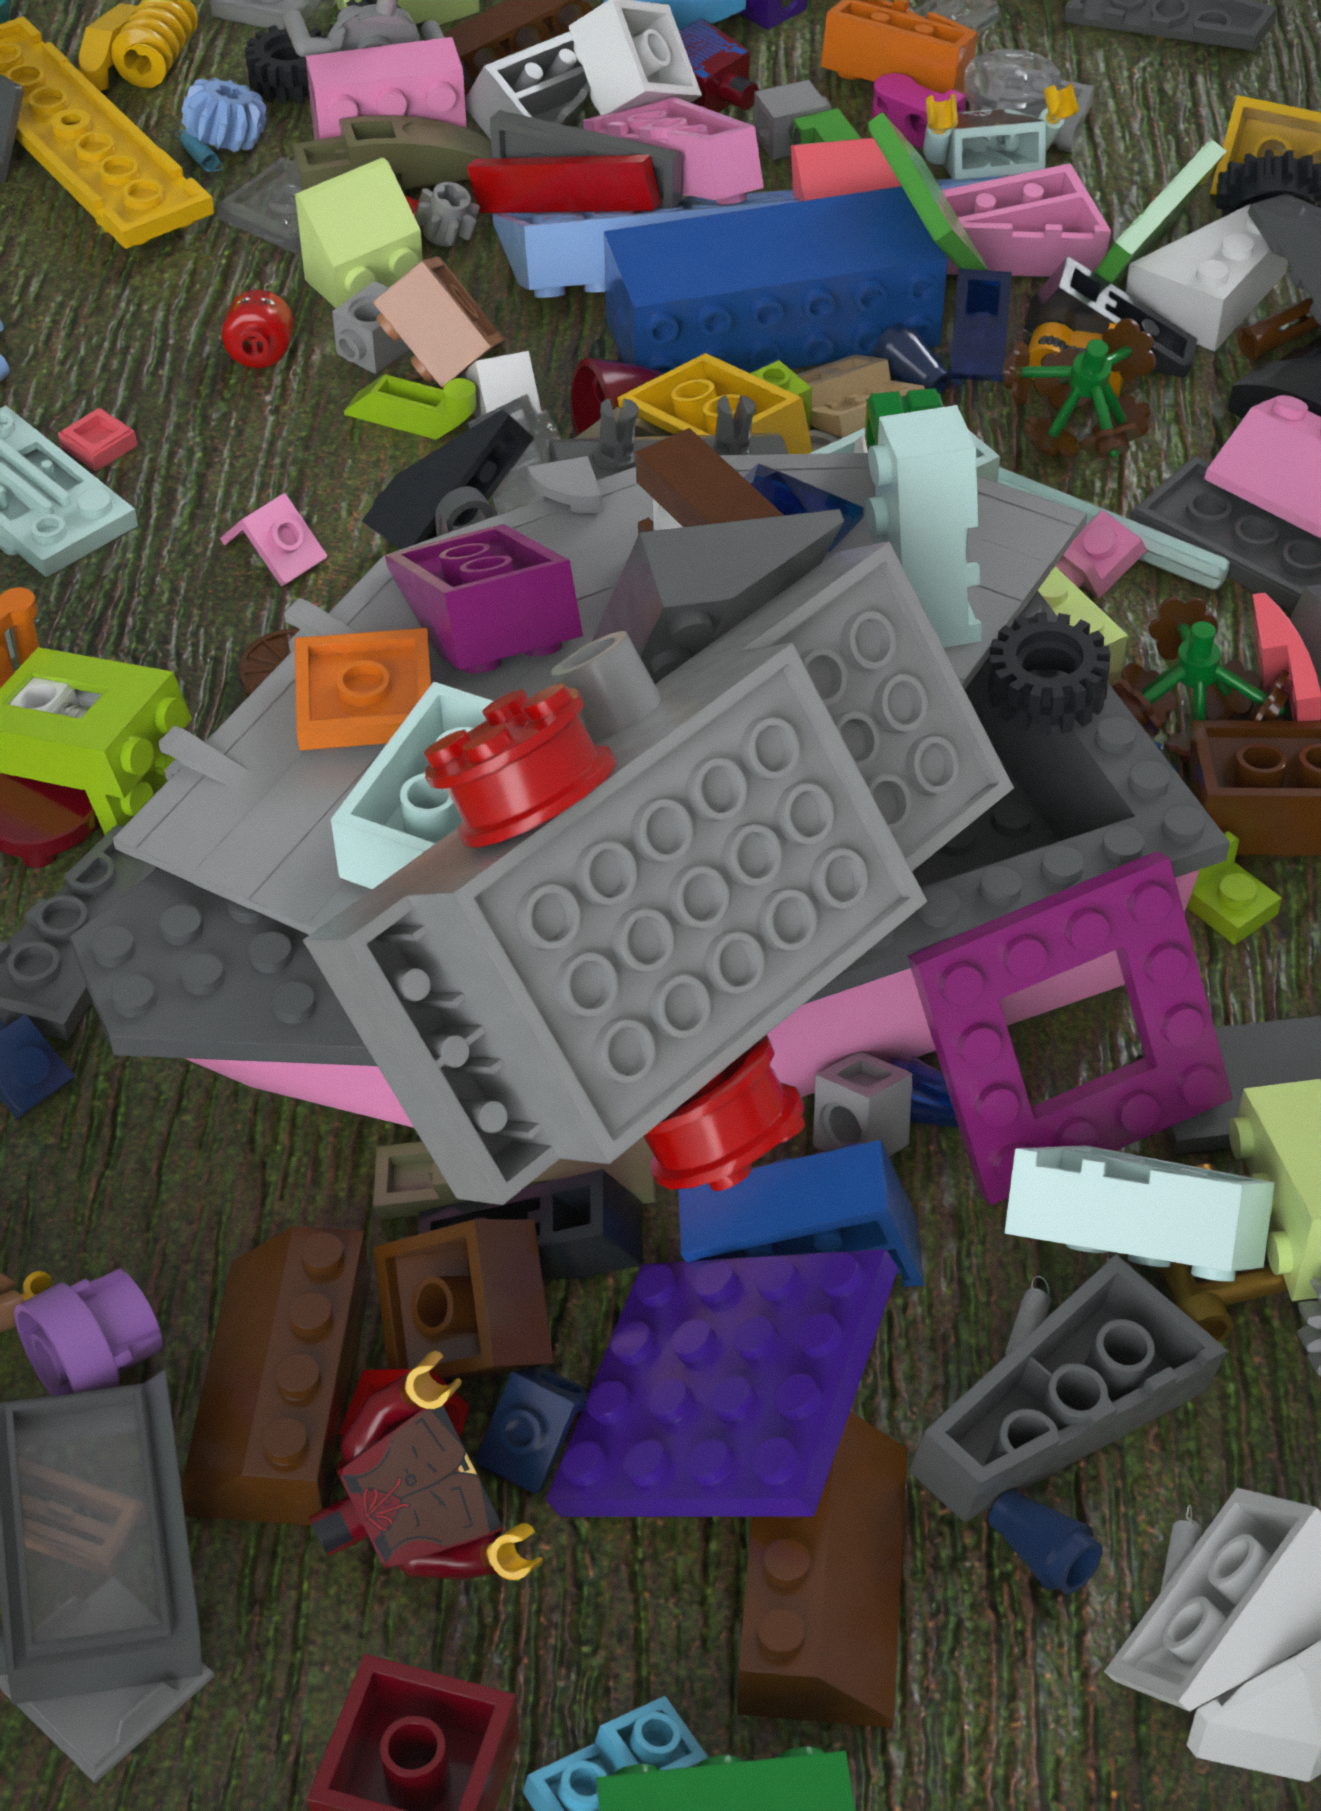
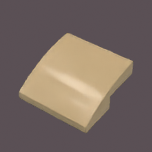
M857 354L796 374L812 387L811 426L839 437L847 436L865 428L866 399L869 398L871 393L899 391L901 396H905L909 390L925 389L923 385L891 380L888 359Z

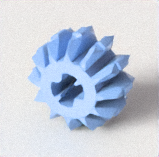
M212 77L210 80L198 79L195 80L193 86L189 87L188 94L184 97L181 123L186 127L185 132L191 137L199 138L201 144L213 145L217 150L226 148L232 152H237L239 149L250 150L253 149L255 143L259 142L260 134L264 132L267 106L262 102V97L258 93L249 91L246 85L234 84L231 79L229 81H221L216 77Z

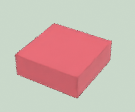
M101 408L94 410L58 433L61 449L95 472L137 446L135 431Z

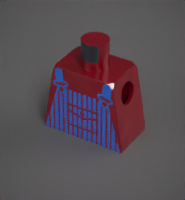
M701 18L681 29L679 33L702 94L701 97L691 103L717 113L729 105L744 111L753 107L755 92L759 91L756 83L749 80L750 54L747 48Z

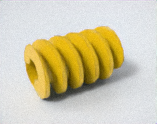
M142 0L112 44L111 57L114 67L121 77L130 84L140 88H153L161 84L198 26V14L193 3L190 0Z

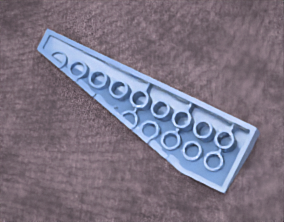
M1008 176L962 180L938 179L936 182L941 190ZM793 190L746 193V200L728 205L717 204L716 200L685 197L674 208H659L654 211L492 213L494 228L518 285L528 290H534V297L547 298L565 295V286L584 285L585 292H605L604 231L800 201L793 198Z

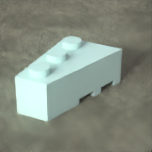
M1087 1145L1016 1148L1005 1234L1064 1243L1067 1248L1083 1252L1108 1253V1251L1128 1254V1261L1147 1266L1170 1267L1171 1262L1192 1265L1191 1274L1196 1277L1217 1281H1234L1236 1271L1264 1268L1275 1182Z

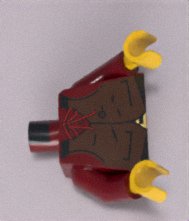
M438 1351L430 1352L409 1374L398 1378L366 1399L341 1440L343 1458L336 1463L337 1472L349 1496L310 1515L309 1519L328 1557L369 1537L384 1568L397 1566L407 1576L463 1580L499 1574L508 1580H518L535 1570L543 1562L542 1557H537L534 1560L523 1559L515 1549L514 1543L525 1540L534 1534V1528L530 1524L521 1523L500 1537L493 1535L503 1530V1527L443 1406L461 1386L462 1381L460 1378H457L449 1385L436 1383L432 1379L429 1370L444 1356Z

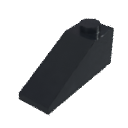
M1069 256L1033 296L1024 329L1032 334L1039 325L1046 322L1064 324L1072 331L1103 334L1108 330L1110 323L1117 324V322L1124 318H1131L1137 322L1141 332H1148L1153 337L1154 345L1150 350L1156 358V366L1152 372L1183 378L1191 371L1198 340Z
M500 410L395 475L386 489L376 497L372 508L363 518L362 522L398 550L437 537L435 514L441 499L459 487L469 486L477 488L488 501L531 444L534 437L510 414ZM470 508L460 513L455 519L453 526H462L469 523L475 518L478 508Z
M604 1169L524 1187L504 1205L468 1200L419 1212L418 1234L474 1219L535 1220L542 1279H582L642 1266V1201Z

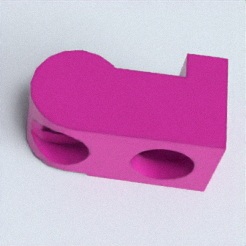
M899 73L886 74L878 77L874 82L872 119L884 112L910 144L923 149L928 124L926 98L933 95L935 102H941L950 99L951 94H955L957 113L965 112L967 95L952 89L942 95L916 84L914 79L908 75Z

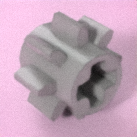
M442 182L435 186L433 192L425 188L422 189L415 219L418 225H423V234L430 242L439 246H453L460 237L466 240L471 239L479 205L470 203V194L461 185L453 182Z

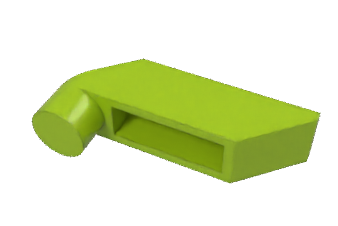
M384 374L355 395L344 410V415L437 440L463 423L476 410V386L468 379L456 378L448 381L443 389Z

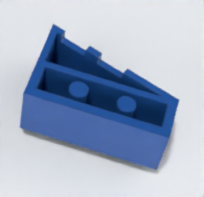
M881 1140L868 1143H851L836 1150L796 1159H780L769 1165L752 1168L751 1173L743 1181L722 1191H713L708 1183L694 1188L678 1189L681 1255L686 1263L698 1260L886 1249L898 1267L896 1275H901L902 1287L924 1286L917 1216Z

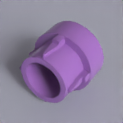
M116 1269L91 1282L85 1278L72 1286L58 1283L16 1305L14 1309L15 1323L23 1348L38 1378L50 1396L119 1387L120 1374L161 1352L163 1347L160 1328L147 1299L134 1280L122 1269Z

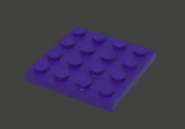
M887 1250L698 1260L688 1263L681 1261L642 1264L588 1394L587 1410L581 1411L545 1500L560 1517L815 1516L898 1270L897 1265Z

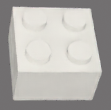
M608 0L568 26L574 41L575 55L583 66L591 88V100L600 115L669 97H675L691 103L702 96L669 5L633 0Z

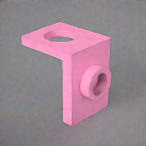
M283 493L240 520L220 538L223 544L226 545L245 533L281 586L286 585L327 558V554L286 493Z

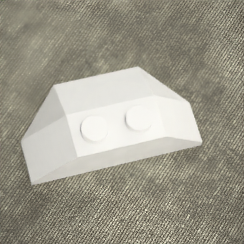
M1321 1640L1197 1708L1186 1744L1195 1757L1306 1782L1321 1774Z

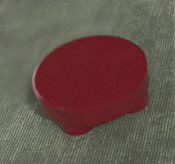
M0 773V851L12 856L21 857L22 862L26 866L41 868L52 864L57 859L58 853L76 846L90 833L101 827L85 790Z

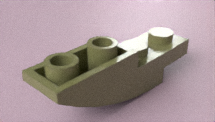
M398 115L339 119L341 136L292 144L294 162L302 189L313 187L382 157L389 162L393 173L398 174L403 190L411 188L426 189L442 182L471 181L467 165L474 159L491 158V142L489 137L444 121Z
M642 1137L610 1164L559 1159L526 1187L604 1169L640 1199L642 1204L656 1202V1181L651 1173L650 1161L654 1154L645 1138ZM423 1141L376 1147L373 1208L381 1220L418 1216L421 1211L468 1201L455 1197Z

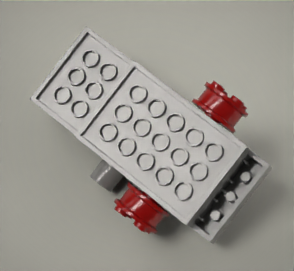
M890 541L836 552L656 684L653 682L626 631H619L608 634L583 646L553 667L551 675L556 682L555 685L541 690L529 699L523 689L512 691L496 699L482 711L486 719L485 722L469 732L459 730L451 733L424 751V755L429 762L425 769L427 782L431 788L446 789L463 821L458 828L303 939V942L457 1199L504 1205L559 1159L610 1164L642 1137L645 1138L654 1154L650 1161L652 1176L657 1184L673 1190L694 1188L708 1183L713 1191H722L743 1181L752 1171L751 1163L776 1145L797 1135L805 1126V1120L802 1117L804 1104L797 1088L780 1082L770 1065L775 1053L767 1034L923 906L927 900L912 871L1014 789Z

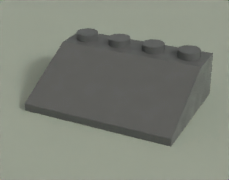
M840 509L639 532L592 641L608 634L626 631L653 682L656 684L820 565L844 522Z

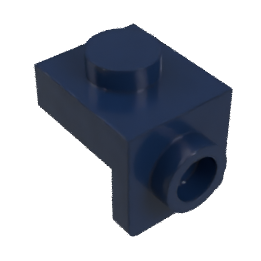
M26 1013L8 1026L0 1018V1100L18 1121L69 1084L75 1077Z

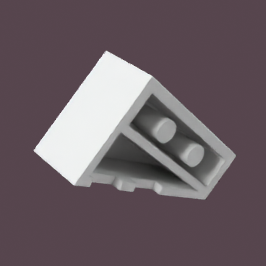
M1249 204L1130 263L1125 293L1197 338V345L1215 352L1286 274L1288 261L1285 257L1276 255L1271 251L1247 213L1251 206Z

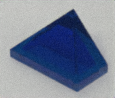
M758 463L744 477L783 515L840 509L844 522L828 552H831L864 517V507Z

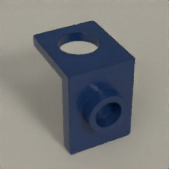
M543 1366L512 1371L480 1446L475 1463L532 1493L542 1492L575 1413L587 1410L586 1403L590 1389Z

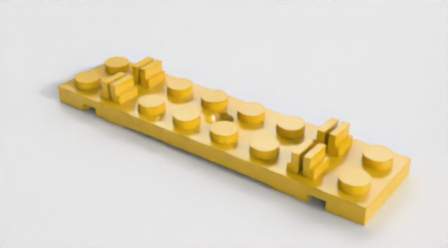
M24 16L0 24V74L18 83L23 90L15 138L96 219V223L102 226L106 233L109 232L127 249L135 245L145 244L150 239L177 228L190 226L195 221L214 214L212 196L192 177L186 179L183 176L182 167L148 138L68 61V58L51 42L44 43L41 32Z

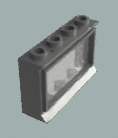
M166 1369L143 1384L0 1403V1605L3 1626H0V1675H8L12 1705L202 1675L200 1629Z

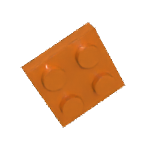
M428 628L295 638L296 732L299 751L387 744L432 684Z

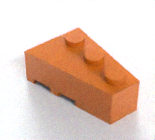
M841 0L826 15L821 67L837 71V75L844 79H865L875 82L878 77L899 73L908 75L914 79L916 84L942 95L950 89L963 94L970 87L978 32L933 11L927 13V18L909 11V0H893V3L888 0Z

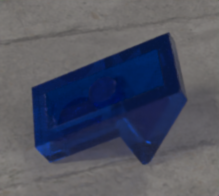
M958 269L950 365L951 379L1003 382L1002 370L1006 352L1012 272Z

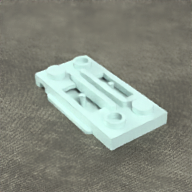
M6 405L0 408L1 550L8 555L19 554L47 578L138 526L136 512L131 505Z

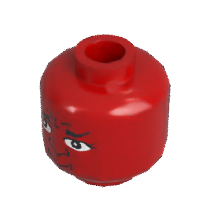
M254 289L238 295L228 307L222 326L221 337L225 350L233 360L246 367L265 368L279 362L289 348L293 333L294 320L291 309L283 298L271 291Z

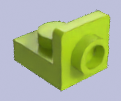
M1227 831L1224 835L1230 841L1226 861L1200 869L1187 908L1232 944L1236 945L1278 915L1282 897L1235 862L1239 838Z

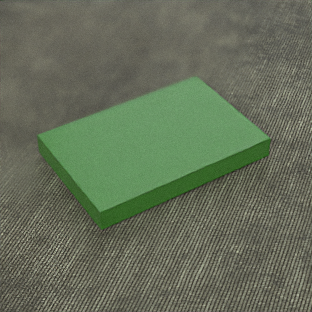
M884 112L869 121L868 129L934 242L970 282L973 281L975 283L990 273L921 155Z

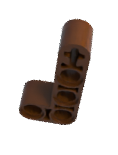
M506 0L444 32L445 38H453L463 68L464 94L469 93L485 65L569 32V25L593 10L587 0Z

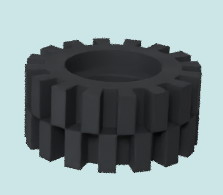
M274 25L268 27V34L262 30L255 33L256 39L250 38L247 41V47H245L250 89H253L260 96L264 95V100L268 102L278 98L279 104L287 105L288 99H295L296 104L304 103L303 97L308 96L310 98L306 57H301L295 52L286 27L285 29L278 30L277 26ZM317 28L309 32L311 37L327 38V35H322L321 30Z
M1047 612L1035 613V623L1029 624L1025 616L1014 619V630L1005 625L998 631V640L993 639L990 646L988 692L992 708L999 707V717L1005 722L1017 716L1016 728L1026 732L1031 723L1039 724L1038 734L1050 735L1051 725L1059 724L1062 734L1073 731L1074 720L1082 727L1092 722L1093 713L1097 715L1101 713L1104 708V700L1107 699L1110 649L1109 645L1104 646V636L1099 631L1089 635L1090 624L1082 619L1074 627L1069 625L1070 615L1062 613L1058 614L1057 622H1048ZM1050 668L1063 671L1069 675L1059 678H1044L1029 672L1036 669Z

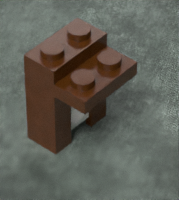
M690 428L635 452L636 483L653 498V521L649 517L639 521L638 535L639 532L785 516Z

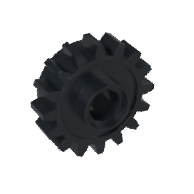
M1266 150L1262 158L1246 154L1244 155L1243 164L1231 161L1228 163V172H1219L1216 189V208L1222 209L1223 218L1249 204L1286 193L1321 208V163L1313 165V156L1309 154L1299 159L1293 158V150L1286 151L1282 156H1275L1272 150Z

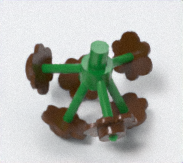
M1124 318L1117 322L1115 329L1110 328L1106 330L1102 335V340L1093 339L1089 341L1085 352L1080 353L1077 349L1069 347L1059 352L1058 356L1049 353L1041 359V366H1029L1030 351L1028 345L1023 344V342H1016L1014 355L1007 356L1004 361L1002 375L1005 388L1012 389V396L1014 399H1017L1019 405H1025L1028 398V387L1030 386L1031 378H1034L1033 386L1035 391L1039 395L1049 396L1048 401L1051 407L1060 409L1055 420L1049 418L1040 420L1033 416L1027 418L1023 432L1031 439L1033 447L1050 457H1058L1060 454L1074 458L1078 455L1080 449L1085 450L1086 453L1096 452L1099 458L1117 457L1130 448L1129 442L1131 440L1144 436L1150 428L1147 419L1151 414L1150 406L1145 402L1138 403L1135 397L1129 395L1117 399L1108 380L1111 371H1120V375L1124 380L1132 381L1139 374L1146 375L1155 369L1156 358L1150 350L1154 345L1151 334L1145 331L1141 332L1139 325L1133 319ZM1089 398H1092L1098 423L1092 428V437L1078 443V439L1074 435L1065 432L1064 426L1074 408L1086 404Z
M1170 597L1161 602L1158 607L1159 618L1151 621L1148 631L1151 637L1157 640L1156 649L1159 655L1168 660L1177 658V661L1161 674L1155 670L1146 672L1140 665L1129 663L1121 671L1122 680L1112 685L1113 690L1142 728L1150 736L1156 737L1163 728L1162 724L1167 719L1166 714L1172 712L1176 707L1175 696L1170 690L1179 682L1193 688L1192 720H1205V716L1209 720H1231L1235 714L1245 716L1251 712L1248 719L1250 721H1273L1277 715H1282L1285 712L1284 704L1289 697V693L1282 690L1281 687L1286 681L1289 672L1282 670L1271 682L1267 691L1263 692L1261 690L1262 680L1260 676L1254 671H1245V667L1240 661L1231 660L1223 667L1220 665L1221 650L1214 643L1215 635L1218 631V622L1213 615L1206 613L1205 603L1199 598H1191L1185 603L1178 597ZM1190 733L1170 735L1169 740L1164 741V749L1176 751L1180 755V760L1190 763Z

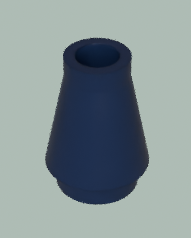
M895 324L882 334L874 347V357L888 359L890 375L905 383L923 385L925 389L936 388L937 392L942 394L951 381L952 374L942 366L914 327L906 328L903 324Z
M1010 1489L1001 1495L990 1511L989 1525L1004 1537L1044 1588H1058L1065 1594H1071L1083 1587L1096 1571L1102 1558L1103 1548L1094 1539L1093 1529L1089 1525L1031 1500L1017 1489Z

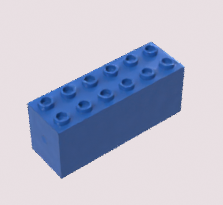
M902 186L604 231L606 320L624 363L640 365L664 373L704 353L748 373H752L778 360L789 369L831 363L855 354L874 356V347L882 334L891 326L899 323L903 324L906 328H916L929 347L937 346L941 343L948 258L932 239Z

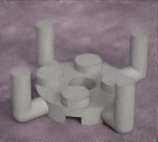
M377 0L376 4L362 7L358 5L345 7L339 12L337 22L332 27L327 38L311 37L298 10H289L283 16V23L294 50L301 57L370 48L376 45L386 46L422 41L410 13L396 7L398 0ZM430 20L422 25L421 33L425 40L445 38L436 21Z

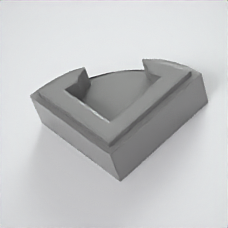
M588 456L527 466L528 484L539 499L547 502V498H550L554 501L570 505L571 512L575 513L603 512L602 494Z

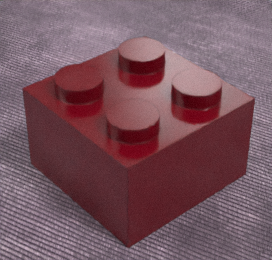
M364 1653L308 1794L307 1803L309 1811H495L520 1740L516 1694Z

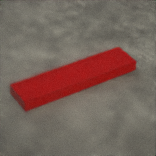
M650 154L474 159L467 165L475 199L479 205V213L654 211L661 204Z

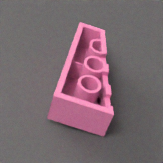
M675 97L583 120L584 130L682 152V195L716 200L717 204L728 205L746 200L747 192L764 188L755 126Z

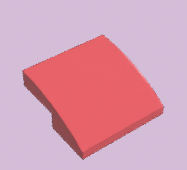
M874 138L791 145L793 198L799 199V201L901 186Z
M1265 592L1252 594L1255 648L1263 692L1267 691L1271 682L1282 670H1286L1289 672V675L1281 689L1289 693L1288 698L1292 720L1321 721L1320 686L1311 657L1302 638L1282 609Z

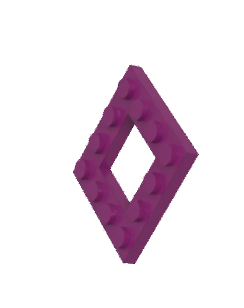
M1155 851L907 956L980 1196L990 1206L1009 1198L1016 1148L1087 1145L1116 1151L1233 1099L1169 857L1159 851ZM1116 950L1145 1058L1031 1107L1000 999Z

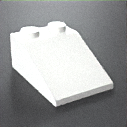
M1236 1488L1104 1672L1117 1683L1191 1711L1321 1640V1511L1314 1506Z

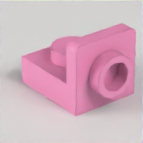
M1102 509L1081 530L1055 566L1078 588L1082 585L1099 599L1147 549L1141 538Z

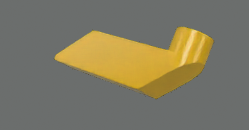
M119 3L85 29L79 52V72L99 91L109 88L108 69L114 65L111 57L112 44L130 16L134 13L137 5Z

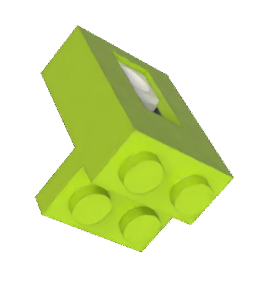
M38 647L0 688V773L85 790L105 835L115 825L124 827L168 781L166 780L164 770L175 758L160 752L159 741L174 725L184 729L192 720L174 672Z

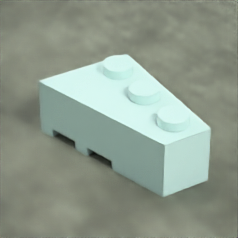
M957 405L879 417L878 445L870 446L868 451L870 474L876 486L875 497L867 498L866 517L869 531L873 537V544L890 541L943 648L982 641V626L979 619L975 618L968 602L967 587L980 585V565L977 562L967 563L966 558L968 528L978 527L977 463L974 441Z

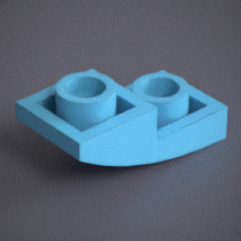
M663 1696L601 1725L594 1744L528 1774L523 1794L534 1811H598L596 1777L610 1776L623 1767L635 1764L654 1765L660 1770L695 1767L700 1761L708 1758V1756L666 1696Z

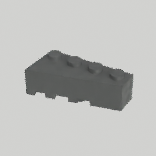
M1115 1254L924 1431L909 1472L963 1522H966L992 1508L1000 1496L1008 1490L1017 1489L1021 1492L1206 1392L1228 1350Z

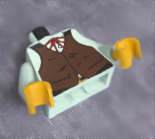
M1070 83L1057 91L1055 85L1047 87L1043 91L1047 108L1041 112L1038 118L1011 109L957 113L955 94H951L950 99L941 102H935L934 96L930 95L926 98L928 124L923 144L924 156L932 164H942L954 180L1016 175L1045 169L1046 151L1062 128L1064 119L1075 115L1079 111L1073 84Z

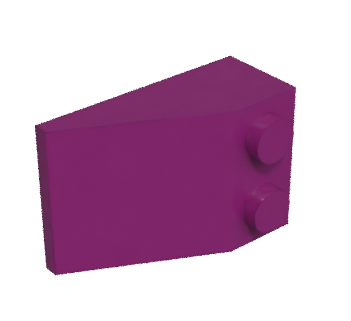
M505 524L385 555L387 568L422 628H428V638L438 655L457 669H463L465 673L475 674L494 670L502 665V658L520 653L532 657L553 654L563 648L562 642L583 636L570 560Z

